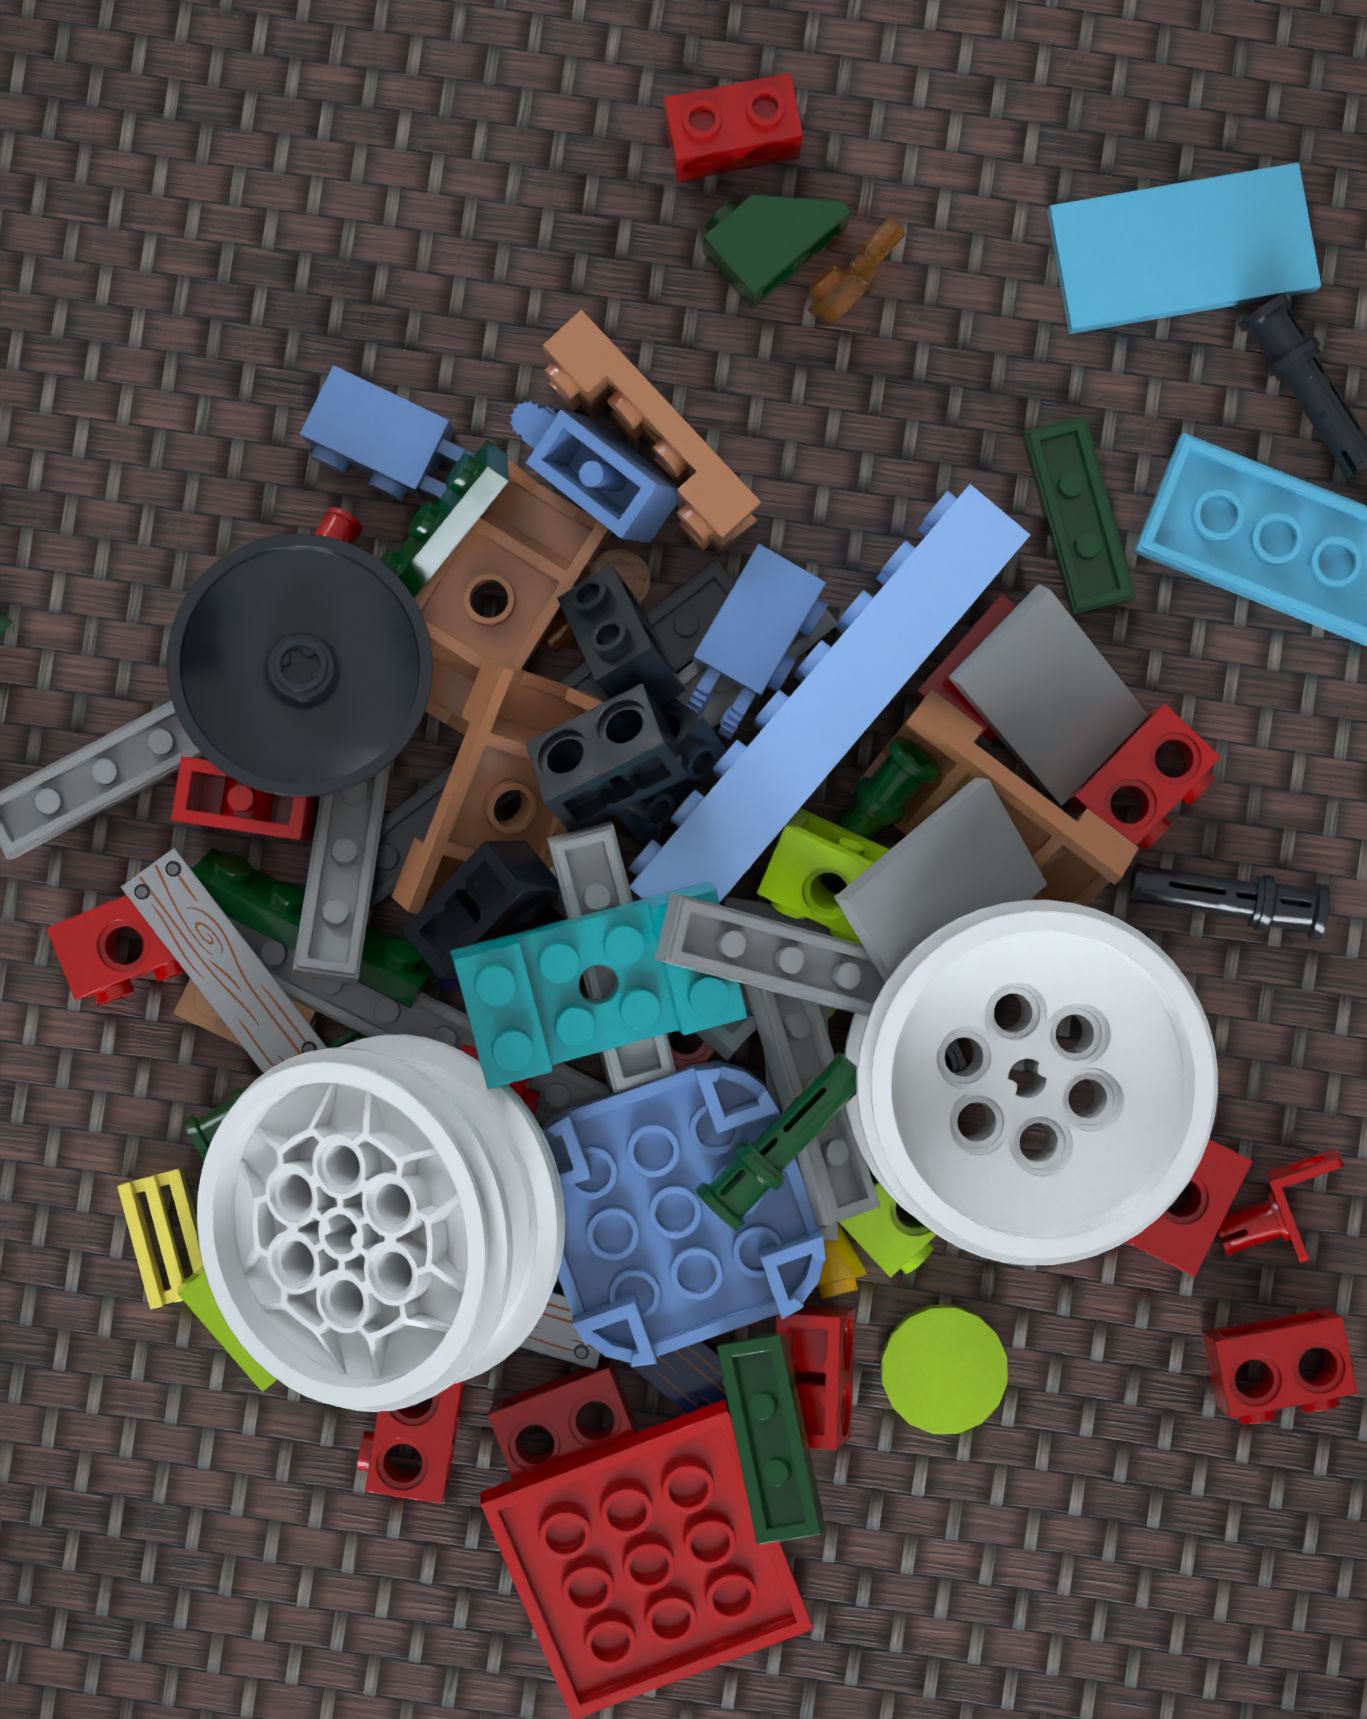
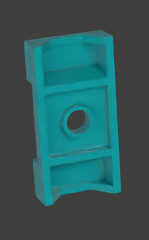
M704 882L450 951L487 1089L553 1072L552 1065L670 1032L679 1030L683 1035L748 1018L739 982L655 960L670 893L682 894L720 905L717 890L710 883ZM593 965L608 966L615 973V985L612 991L600 999L587 998L579 990V980L582 973Z

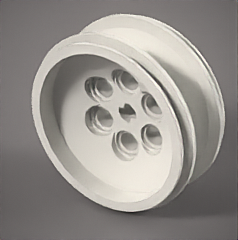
M1032 899L1000 903L959 917L936 930L917 945L898 965L879 993L869 1017L854 1013L846 1040L844 1055L857 1066L856 1095L846 1104V1111L855 1141L872 1174L885 1191L904 1210L939 1237L963 1250L1003 1263L1055 1265L1075 1262L1113 1249L1141 1233L1174 1203L1189 1183L1201 1161L1215 1119L1218 1097V1067L1215 1045L1202 1005L1189 981L1174 961L1139 930L1114 916L1075 903ZM1014 994L1021 1004L1020 1019L1013 1027L1001 1029L995 1021L994 1008L1002 996ZM1068 1015H1074L1082 1026L1081 1039L1074 1047L1063 1050L1056 1040L1057 1025ZM965 1037L972 1044L974 1051L973 1060L963 1071L951 1072L946 1066L945 1051L952 1041ZM1025 1059L1024 1069L1033 1073L1032 1080L1028 1087L1016 1092L1017 1083L1008 1079L1009 1071L1016 1062ZM1088 1079L1094 1088V1101L1086 1111L1076 1114L1069 1105V1092L1077 1082ZM980 1102L986 1113L985 1125L975 1135L963 1136L958 1129L957 1120L959 1113L968 1104ZM1034 1123H1041L1047 1136L1044 1148L1034 1156H1024L1020 1149L1022 1132Z
M386 1034L368 1037L341 1047L306 1052L270 1068L242 1093L222 1120L211 1141L200 1177L197 1200L199 1246L209 1286L228 1326L254 1360L284 1385L319 1402L355 1411L380 1412L413 1406L438 1395L455 1383L466 1381L482 1374L504 1361L523 1343L542 1316L557 1280L565 1243L566 1219L560 1175L548 1141L532 1112L508 1084L487 1089L478 1060L448 1044L421 1036Z

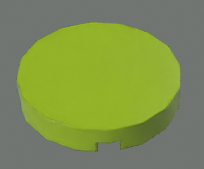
M954 1304L928 1305L907 1314L895 1326L896 1328L890 1333L880 1355L881 1382L891 1406L910 1425L932 1434H959L982 1424L999 1406L1008 1384V1358L998 1334L979 1315Z

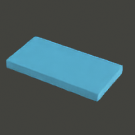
M1299 162L1050 205L1047 210L1069 334L1271 300L1286 291L1289 296L1316 292L1321 287Z
M1182 433L1177 440L1133 553L1367 646V506Z

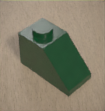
M751 195L738 207L733 201L725 204L707 221L705 228L708 233L703 236V254L750 308L753 309L847 229L851 210L843 201Z

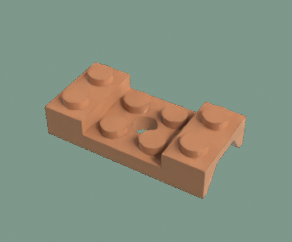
M582 310L543 344L548 365L544 372L550 379L547 385L568 410L574 412L577 408L581 407L590 417L594 418L609 404L613 409L609 415L632 441L635 442L642 435L652 446V450L656 455L652 459L653 463L662 473L680 486L677 489V515L680 518L677 525L699 550L703 552L710 545L721 556L757 523V519L751 513L761 504V501Z
M508 460L509 482L414 598L424 617L432 648V685L425 712L465 736L470 722L461 716L484 656L524 670L562 609L557 597L583 581L613 533L587 511L576 507L539 484L510 460ZM486 583L499 584L508 594V603L505 610L500 615L492 618L478 615L472 607L474 592L478 587Z
M484 656L461 716L470 722L425 840L414 837L391 897L408 912L418 914L484 841L526 840L550 869L553 866L546 838L564 834L567 829L544 803L525 743L549 731L552 727L567 722L605 701L595 695ZM509 790H518L521 795V806L518 812L508 820H496L494 806L499 796Z
M931 689L861 777V779L863 777H871L890 755L888 746L897 736L905 737L915 742L937 762L941 771L939 777L933 783L923 784L905 806L907 809L906 816L900 823H895L893 826L907 836L975 777L986 778L990 780L1047 882V885L1031 898L1032 900H1053L1087 906L1109 882L1115 885L1123 877L1139 847L1088 808L1077 820L1066 814L976 745L974 741L983 728ZM854 787V788L852 789V791L850 792V793H852L853 795H854V792H855V787Z

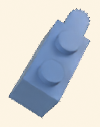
M334 365L300 432L305 442L314 448L310 456L313 460L342 474L346 473L350 465L371 475L368 482L370 487L398 501H402L406 493L421 500L426 495L438 501L448 489L446 484L433 478L441 460L455 465L463 455L469 454L472 457L475 455L450 442L455 432L448 419Z
M524 400V403H518V406L513 408V414L510 415L512 417L510 424L513 426L512 430L516 431V435L521 436L522 440L534 449L526 464L621 539L651 543L677 505V489L680 486L592 417L560 410L550 405L544 406L535 401L529 402Z
M758 544L693 656V662L706 669V672L686 706L698 714L703 713L712 698L711 692L720 678L739 688L741 692L736 701L727 708L719 722L721 727L718 733L731 739L753 699L759 700L766 687L775 692L780 690L797 660L786 653L798 632L810 637L829 605L818 598L826 582Z

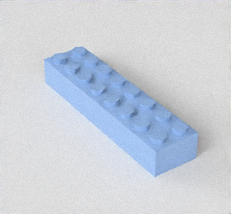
M971 484L958 498L947 491L917 529L925 538L916 548L908 541H905L881 569V573L876 578L883 585L881 590L874 598L863 590L840 617L835 628L842 633V636L830 647L821 640L797 668L794 677L801 682L799 687L790 697L779 690L757 715L753 725L760 730V733L748 747L737 739L712 769V774L719 781L704 797L695 789L670 818V822L678 830L662 847L653 839L634 860L628 870L637 878L629 888L642 899L708 882L717 890L719 902H721L1028 539L1030 534Z

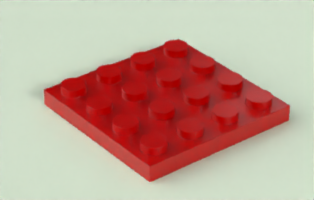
M725 1399L480 1492L481 1507L572 1719L584 1717L813 1630L810 1615L781 1541L761 1545L756 1543L731 1415Z

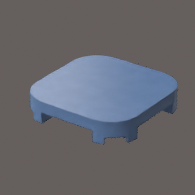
M722 1061L692 1064L676 1070V1073L622 1092H612L572 1106L549 1119L542 1127L557 1165L564 1196L566 1219L565 1243L558 1278L573 1317L572 1324L585 1346L587 1344L591 1345L606 1357L629 1362L631 1367L657 1364L656 1357L777 1314H780L781 1319L786 1318L804 1307L803 1302L819 1282L823 1263L826 1261L823 1235L820 1227L816 1225L796 1158L783 1170L786 1174V1177L783 1179L784 1184L778 1190L770 1188L743 1216L745 1225L739 1231L734 1230L720 1219L696 1193L695 1189L702 1182L710 1184L737 1156L734 1148L740 1142L745 1143L748 1139L755 1142L780 1116L777 1104L764 1082L744 1067Z

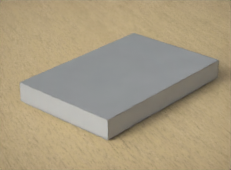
M1040 584L1013 609L948 677L1047 797L1060 806H1063L1149 716L1051 589Z
M975 777L834 898L886 983L906 956L936 930L978 909L1000 903L1030 900L1047 885V882L990 780Z

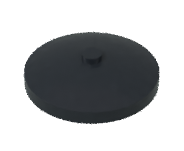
M294 533L269 536L238 547L221 557L197 579L183 599L173 621L167 646L166 668L170 697L178 719L192 743L214 766L232 779L255 790L283 797L307 798L331 795L353 788L380 773L395 760L412 739L423 718L432 685L433 659L429 632L424 617L408 588L392 570L376 557L353 544L323 535Z

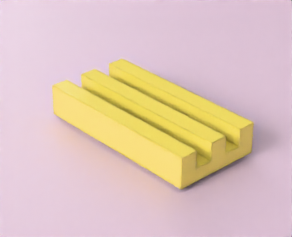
M183 1167L117 1186L150 1310L162 1307L168 1303L183 1301L178 1295L177 1287L185 1281L160 1187L170 1184L193 1273L203 1266L198 1238L197 1217ZM143 1191L146 1193L171 1289L164 1290L138 1194Z

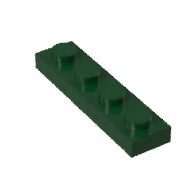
M214 848L191 869L227 917L296 951L305 896L304 889L290 882L277 881L252 868L244 858L232 853H222ZM366 926L358 983L411 1009L430 981L434 971L411 942L403 939H393Z

